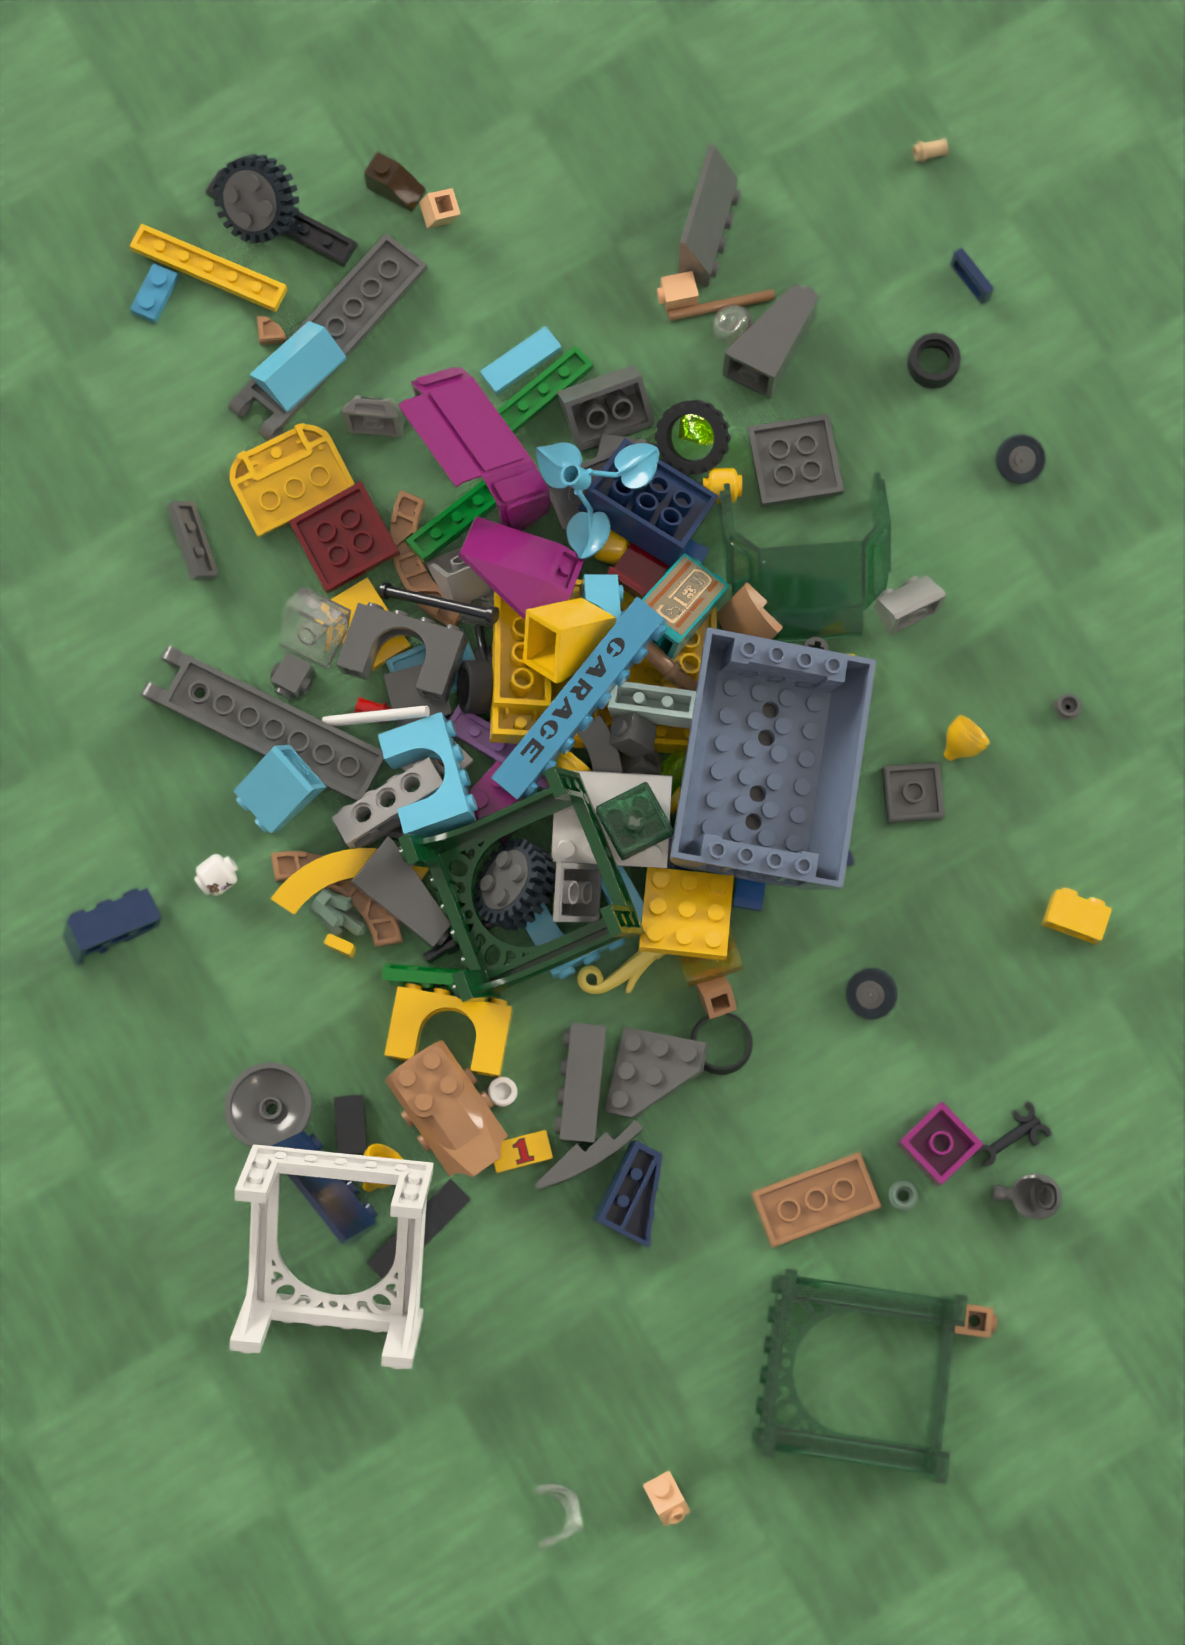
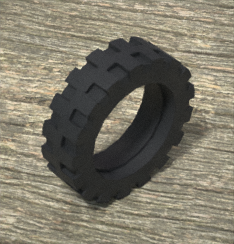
M699 399L686 400L666 410L662 414L661 420L657 423L656 427L658 429L655 433V441L658 444L656 447L663 457L662 461L684 475L702 474L721 463L724 455L729 450L728 442L731 441V434L728 432L730 427L728 421H725L723 418L724 414L714 408L713 404L705 403ZM684 415H699L706 419L712 427L714 444L710 453L702 459L688 460L682 457L674 448L671 438L672 428L676 421Z

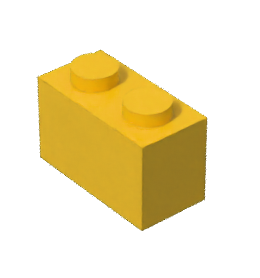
M1063 887L1061 890L1056 889L1052 893L1041 925L1096 945L1102 941L1112 908L1105 906L1106 903L1100 899L1093 897L1085 899L1079 897L1077 891Z

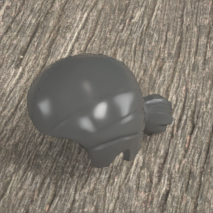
M1034 1173L1024 1175L1017 1179L1013 1187H1005L1003 1185H993L992 1200L997 1202L1004 1200L1012 1201L1017 1212L1025 1218L1036 1220L1048 1219L1056 1214L1062 1204L1060 1186L1054 1179L1045 1174Z

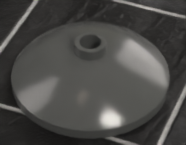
M268 1062L257 1064L242 1072L230 1086L225 1100V1118L231 1132L245 1145L251 1148L253 1144L272 1146L304 1131L312 1112L311 1092L305 1080L294 1069L280 1063ZM277 1106V1112L269 1115L270 1107Z

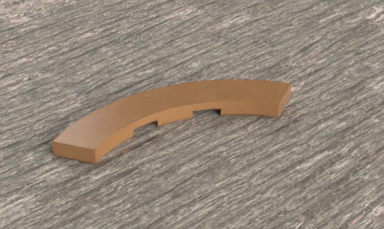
M400 490L393 508L390 535L400 552L398 556L393 558L398 576L406 590L444 598L438 585L429 575L424 563L406 545V539L419 530V523L426 502L419 497ZM417 604L430 618L444 627L448 624L458 626L463 616L461 613Z
M302 851L270 853L275 881H286L303 866L323 856ZM353 878L326 886L340 895L352 898L353 906L359 911L369 927L375 948L404 943L398 922L352 886L350 882Z

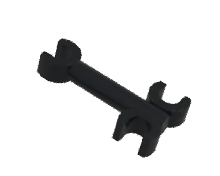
M1027 1101L1024 1103L1025 1108L1028 1110L1026 1117L1021 1116L1017 1110L1011 1112L1014 1120L1020 1122V1125L992 1144L982 1145L974 1153L975 1155L981 1151L988 1153L989 1159L982 1164L983 1167L992 1165L998 1153L1026 1134H1028V1139L1034 1146L1040 1144L1035 1137L1037 1131H1042L1047 1138L1052 1136L1049 1127L1042 1125L1035 1116V1108L1031 1102Z

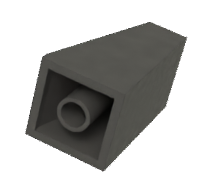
M792 285L727 349L722 376L771 399L815 318L819 295L808 286Z

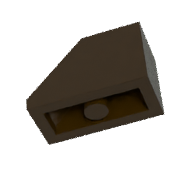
M379 152L375 154L364 171L367 189L411 212L414 211L426 192V188L400 163Z

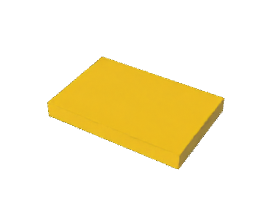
M368 577L320 605L343 644L358 603L367 605L369 602L382 606L384 610L389 611ZM405 636L392 638L380 648L372 671L384 665L387 659L411 648Z

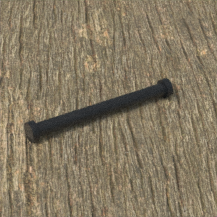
M383 582L379 588V596L382 599L395 598L483 618L492 624L498 621L500 615L498 607L490 606L486 608L393 587L391 583Z

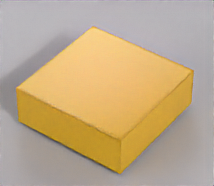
M328 934L324 941L327 948L353 959L357 951L354 944L332 934Z

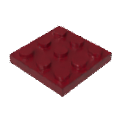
M362 481L289 520L327 594L400 554Z

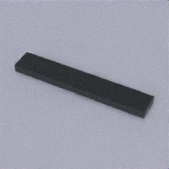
M218 170L205 191L206 195L214 200L220 199V196L213 195V191L215 188L220 187L215 184L217 177L222 176L219 173L221 170ZM299 211L297 215L292 216L296 220L293 225L288 226L290 229L283 233V236L342 267L346 266L358 247L356 241Z

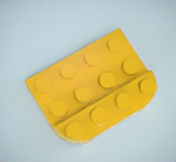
M305 423L297 424L294 426V429L245 452L244 450L236 456L230 469V483L258 538L290 523L289 520L355 484L332 438L326 430Z

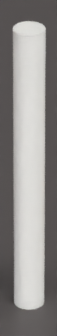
M427 705L324 716L322 721L333 727L428 717L430 710Z

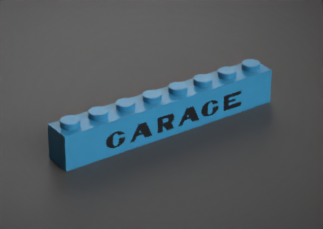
M636 597L491 778L517 800H522L535 794L539 788L538 781L545 775L544 771L557 766L555 760L561 753L565 755L576 742L573 738L580 730L584 732L594 720L591 717L597 708L603 709L612 698L610 692L616 685L620 687L630 676L628 670L634 663L639 664L649 652L646 648L652 640L657 642L667 630L665 624L668 621L643 600Z

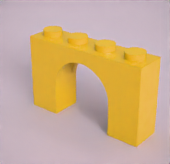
M406 983L405 988L397 987L384 1054L387 1058L407 1061L415 1056L418 1051L421 1032L426 1022L440 1012L455 1011L469 1018L476 1029V1043L471 1072L491 1077H501L513 1013L512 1006H507L508 1001L494 998L490 1002H462L458 997L450 996L451 991L434 988L433 992L422 991L423 987L410 983Z

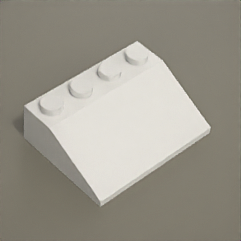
M570 770L581 775L617 865L667 868L672 776ZM574 806L555 813L552 836L553 861L597 864Z

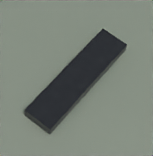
M451 1178L426 1204L424 1247L472 1200ZM397 1233L367 1262L381 1279L388 1274L394 1263Z

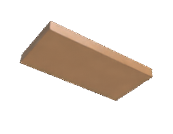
M861 1152L751 1192L771 1248L882 1207Z

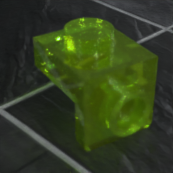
M694 414L684 415L680 418L679 439L703 446L714 443L713 430L706 419Z

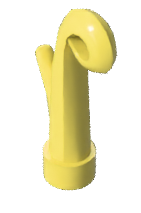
M638 950L605 979L597 967L593 965L585 966L579 971L577 976L578 984L587 993L601 994L612 990L628 980L625 990L626 993H631L643 972L656 959L659 960L665 954ZM590 973L595 974L596 984L587 983L586 976Z

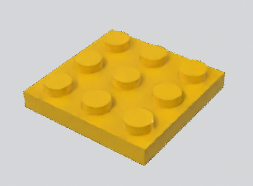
M647 867L641 923L645 934L640 935L639 951L726 960L734 876Z

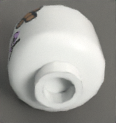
M214 854L196 867L197 876L194 879L206 895L219 896L236 884L237 875L235 871L238 870V867L231 857L227 856L224 858L219 854Z

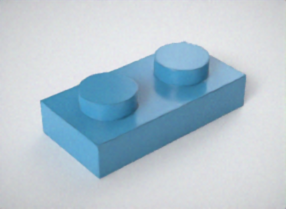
M153 263L130 308L131 313L156 324L179 280L178 273Z

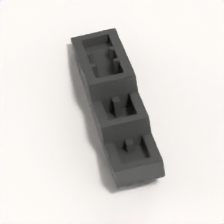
M635 1120L615 1140L605 1132L586 1152L576 1144L534 1186L540 1191L566 1182L596 1167L620 1151L640 1134L644 1128Z

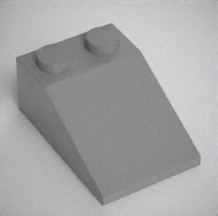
M557 862L553 921L594 922L599 920L602 875L598 865Z

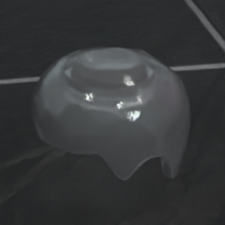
M729 305L718 310L712 320V331L721 344L732 345L754 323V320L744 307Z

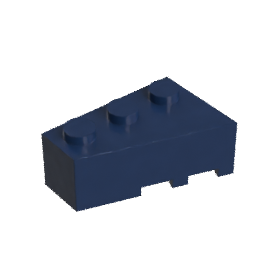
M138 888L129 890L122 895L123 898L115 901L106 899L98 903L95 909L87 912L82 909L69 916V919L66 920L62 937L76 967L85 963L83 957L99 950V953L102 955L109 951L108 946L123 940L128 942L159 927L162 917L148 888L140 891Z
M630 1141L592 1220L644 1247L650 1248L652 1221L655 1214L656 1192L658 1191L663 1154L639 1141Z

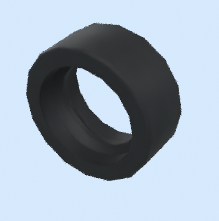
M930 333L923 335L915 341L910 349L907 362L909 375L917 384L924 388L937 389L946 386L953 381L960 367L961 353L959 347L953 339L944 334ZM927 348H938L944 351L950 359L947 371L941 374H930L924 371L918 363L921 351Z
M486 660L462 661L457 677V697L460 710L464 714L487 713L493 696V678L490 665Z

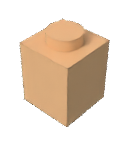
M453 188L428 193L419 202L427 229L451 224L460 215Z
M693 271L661 277L660 288H656L659 305L664 304L666 313L668 310L698 304L699 295Z

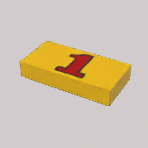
M546 1130L502 1141L501 1158L494 1162L496 1173L553 1159Z

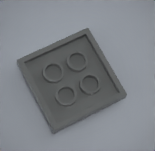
M829 414L748 426L747 433L761 507L843 495L844 489Z

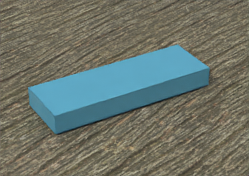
M544 326L482 369L480 375L495 395H498L560 352L562 346L549 329Z

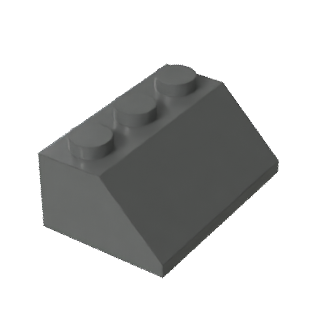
M634 365L557 391L563 416L575 446L579 451L597 446L602 434L625 436L655 425L642 375Z

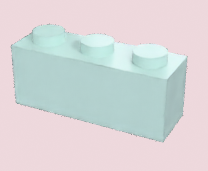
M625 682L620 687L616 685L611 691L610 695L612 698L608 704L611 718H617L634 712L652 724L688 729L691 727L696 691Z

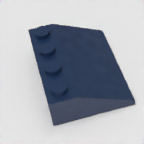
M624 438L601 471L618 472L619 470L614 462L615 457L622 449L634 443ZM658 459L656 472L652 480L642 488L631 489L626 487L622 483L621 477L596 476L584 495L592 506L593 513L603 512L608 516L610 530L670 567L684 553L719 497ZM581 501L578 510L588 513L587 508Z
M305 1131L272 1145L273 1147L321 1151L320 1149L324 1147L314 1133L309 1136ZM287 1174L341 1244L353 1246L378 1225V1222L374 1219L378 1216V1213L368 1201L363 1205L356 1196L360 1191L351 1180L345 1181L341 1179Z

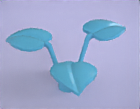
M563 442L536 448L538 466L546 483L555 489H564L570 486L574 489V494L580 498L587 508L588 513L579 512L575 514L567 526L569 544L577 553L578 558L586 559L596 554L605 545L610 534L608 516L603 512L593 513L592 506L582 493L583 490L590 486L591 476L621 477L622 483L626 487L631 489L642 488L655 475L659 458L657 447L647 443L633 444L625 447L615 457L614 462L619 470L618 472L597 471L591 468L586 470L582 468L581 453L571 443Z

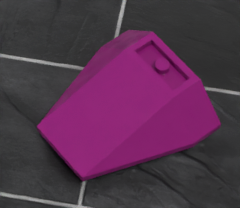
M477 516L458 555L524 620L526 619V609L567 601L571 596L584 559L578 558L575 552L562 544Z

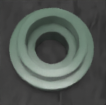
M898 1181L889 1190V1201L898 1210H909L918 1201V1191L912 1183ZM900 1190L908 1193L906 1201L899 1200L898 1192Z

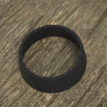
M731 1013L724 1015L737 1019L747 1032V1051L739 1062L728 1067H716L705 1061L704 1070L716 1075L734 1073L741 1069L751 1056L753 1048L751 1032L742 1019ZM708 1015L701 1018L695 1024L690 1040L696 1041L697 1032L700 1026L709 1019Z

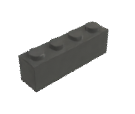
M571 1022V1030L565 1029L563 1047H569L568 1059L562 1058L560 1075L566 1076L565 1088L559 1087L557 1105H563L562 1117L556 1116L554 1133L560 1134V1141L583 1144L595 1143L606 1026Z

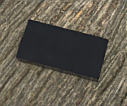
M364 1095L334 1097L338 1153L364 1154L368 1148Z

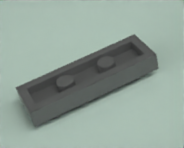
M171 501L166 507L190 580H214L219 574L195 501Z

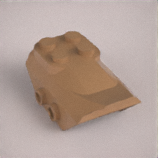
M443 1040L423 1049L387 1076L385 1082L405 1110L400 1113L410 1128L414 1125L421 1133L417 1137L418 1141L426 1152L430 1149L433 1151L450 1177L455 1173L474 1177L501 1158V1144L508 1135L489 1109L494 1104L485 1091L479 1094L473 1085L477 1082V1079L468 1067L464 1070L461 1068Z

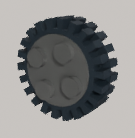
M250 154L226 164L227 167L222 168L219 172L222 176L217 177L215 184L220 187L215 188L213 191V195L220 196V199L214 201L215 207L222 206L223 211L217 213L219 219L225 216L227 218V221L223 223L226 229L233 227L232 235L235 237L241 235L240 240L244 242L250 240V243L255 244L267 242L286 233L290 229L288 226L293 225L296 220L292 216L297 215L299 208L294 207V204L299 203V196H293L292 192L298 191L297 185H289V181L294 178L291 173L284 175L283 172L287 168L283 164L276 166L278 160L273 157L267 159L268 155L265 154L258 156L257 154Z
M515 838V841L512 839L507 840V845L500 844L498 846L499 853L493 850L490 854L492 861L485 860L483 866L487 868L485 873L479 871L477 876L482 879L481 882L475 883V889L480 891L474 894V900L478 901L475 907L479 910L478 914L480 917L508 931H517L518 927L522 929L527 927V921L533 923L536 920L534 913L541 915L544 911L540 906L541 903L544 902L547 906L551 901V897L546 893H553L554 886L550 885L549 882L556 880V875L552 873L556 869L555 864L551 863L553 861L552 856L546 850L520 838Z

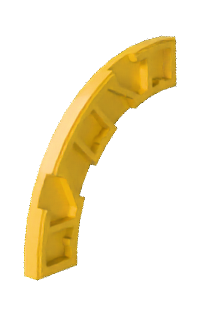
M348 849L318 858L291 875L277 889L270 900L295 915L299 908L319 890L335 882L354 878L377 849ZM411 866L420 880H422L429 869L427 867Z

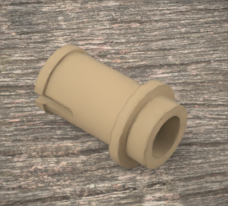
M942 138L941 140L925 143L918 141L912 147L914 160L924 163L926 159L948 155L946 139Z

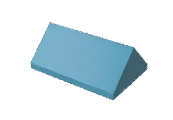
M308 321L249 376L288 413L347 360V357L325 327Z

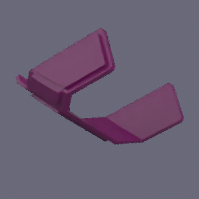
M452 367L417 377L414 381L410 382L415 397L404 400L398 404V407L456 488L465 482L482 477L496 502L500 523L520 531L549 513L551 508L549 489L535 463L469 373L461 367Z

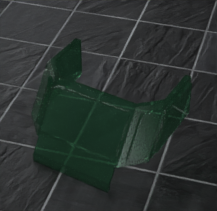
M874 472L870 493L873 529L861 541L759 548L735 531L730 484H723V491H720L719 522L726 583L730 584L732 597L748 582L768 601L763 608L783 626L779 633L771 640L794 642L807 641L812 637L833 639L862 636L863 610H866L888 587V572H891V519L885 479H881L880 472Z

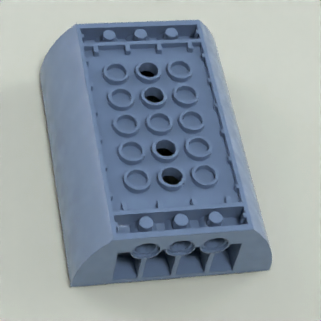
M707 627L670 861L688 870L731 875L734 878L794 889L835 890L843 888L876 660ZM769 703L776 708V716L774 718H767L763 714L762 708L764 704ZM761 731H766L772 736L770 746H764L759 742L758 735ZM752 787L762 789L764 797L761 802H755L751 799L750 789ZM748 815H755L759 819L760 824L757 830H751L746 826L745 819Z

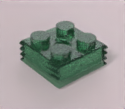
M643 782L596 806V814L620 859L623 861L673 835V828L648 782ZM629 817L641 818L639 826L629 825Z

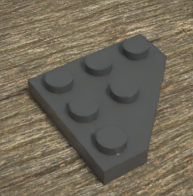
M624 1027L604 1112L636 1119L644 1113V1110L656 1102H661L677 1091L678 1087L703 1073L709 1044Z

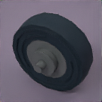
M1024 434L1012 435L1004 440L997 450L995 457L996 468L1000 475L1008 482L1016 484L1030 483L1038 478L1044 470L1046 462L1045 450L1041 443L1032 436Z
M865 968L856 972L848 981L846 987V1001L850 1009L857 1016L867 1020L880 1019L888 1015L895 1007L898 999V990L894 979L886 971L878 968Z

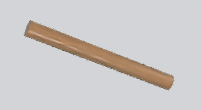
M773 289L668 310L669 321L771 301L775 300V293Z

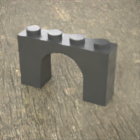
M369 602L367 605L358 603L336 665L341 673L368 681L377 654L387 641L398 636L417 638L425 644L426 657L415 688L420 696L447 703L468 640L464 632H462L463 630L457 626L448 624L446 627L436 625V622L429 618L420 617V620L411 618L408 613L401 610L389 612L375 603Z

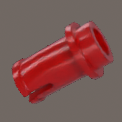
M359 697L354 713L392 709V707H389L386 702L379 704Z

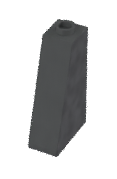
M387 837L352 879L350 884L427 946L434 947L435 944L441 946L450 935L447 929L451 923L413 868L404 862L397 845L390 837Z

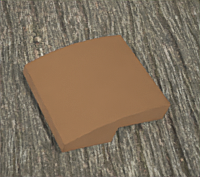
M748 582L716 613L718 621L725 631L772 639L783 628L763 608L768 601Z

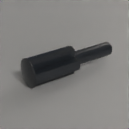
M477 624L475 632L479 649L475 650L476 660H486L492 671L491 647L486 645L483 625Z

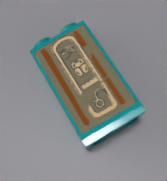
M684 553L642 599L668 621L665 624L667 630L657 642L652 641L674 661L724 598L730 585L720 575L706 569L698 559Z

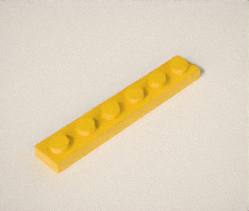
M142 223L129 246L131 251L274 312H277L288 290L287 285Z

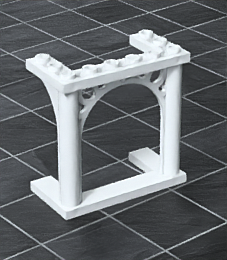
M253 1144L235 1188V1201L251 1202L247 1293L230 1338V1350L240 1351L245 1354L260 1353L271 1320H278L284 1323H307L313 1326H335L342 1329H364L372 1332L384 1331L388 1333L382 1353L381 1366L393 1369H412L424 1309L420 1308L427 1195L433 1175L434 1163ZM280 1173L396 1185L390 1211V1217H398L396 1255L390 1271L379 1283L359 1293L334 1295L320 1292L305 1285L289 1271L283 1262L278 1247ZM275 1272L281 1273L283 1277L276 1279L277 1275ZM388 1284H395L393 1290L387 1288L386 1286ZM283 1285H291L294 1287L295 1293L293 1295L277 1294V1289ZM382 1294L389 1299L391 1305L376 1304L373 1296Z

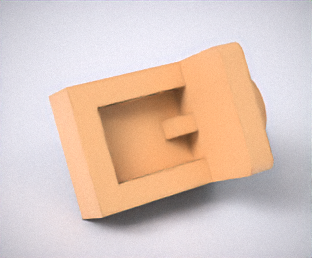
M670 1471L643 1485L664 1526L679 1523L685 1518V1515L691 1512Z

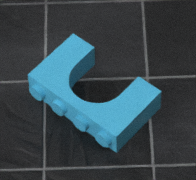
M442 712L378 735L384 759L393 770L427 759L428 757L444 763V780L433 795L397 809L404 835L414 834L432 837L476 821L474 811L478 810L477 803L473 794L468 792L467 786L471 785L470 778L466 769L462 770L460 761L464 760V756L459 744L455 745L453 738L457 736V731L453 721H448Z
M617 865L639 920L642 923L644 903L623 866ZM601 876V892L608 905L613 904ZM544 902L540 905L544 909L541 915L534 913L536 920L533 923L527 921V927L524 928L534 946L547 943L565 935L553 921V917ZM626 938L608 944L548 972L553 980L557 977L563 980L576 972L574 968L584 963L588 966L601 958L599 954L603 951L610 949L613 952L626 944L624 941Z

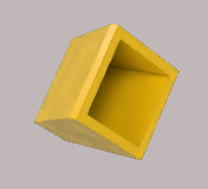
M582 597L526 609L523 663L553 682L560 683L582 666L615 625L616 617Z

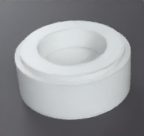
M507 1077L496 1078L489 1085V1098L499 1107L509 1106L517 1098V1087Z

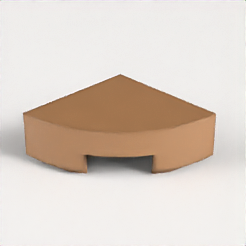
M257 316L260 345L281 344L287 341L284 330L276 322L268 317Z

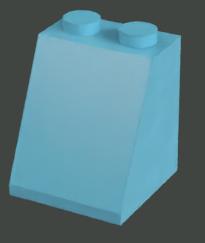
M277 745L266 754L233 792L238 796L236 798L238 804L244 810H250L255 815V822L264 832L269 831L271 834L279 832L326 788V785L290 745Z

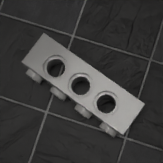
M428 757L425 760L415 762L409 770L401 775L391 777L380 788L368 791L363 795L362 799L354 804L342 807L336 815L332 816V819L345 843L351 849L365 848L401 826L398 808L430 797L439 789L444 779L438 768ZM420 784L415 792H410L413 786ZM395 799L392 806L386 807L390 800ZM371 814L369 820L362 822L366 815Z

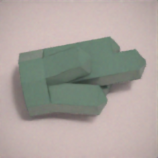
M328 887L318 894L310 906L309 912L319 918L334 936H343L346 929L356 936L364 934L366 931V924L361 921V916L350 909L353 907L352 898L337 894Z

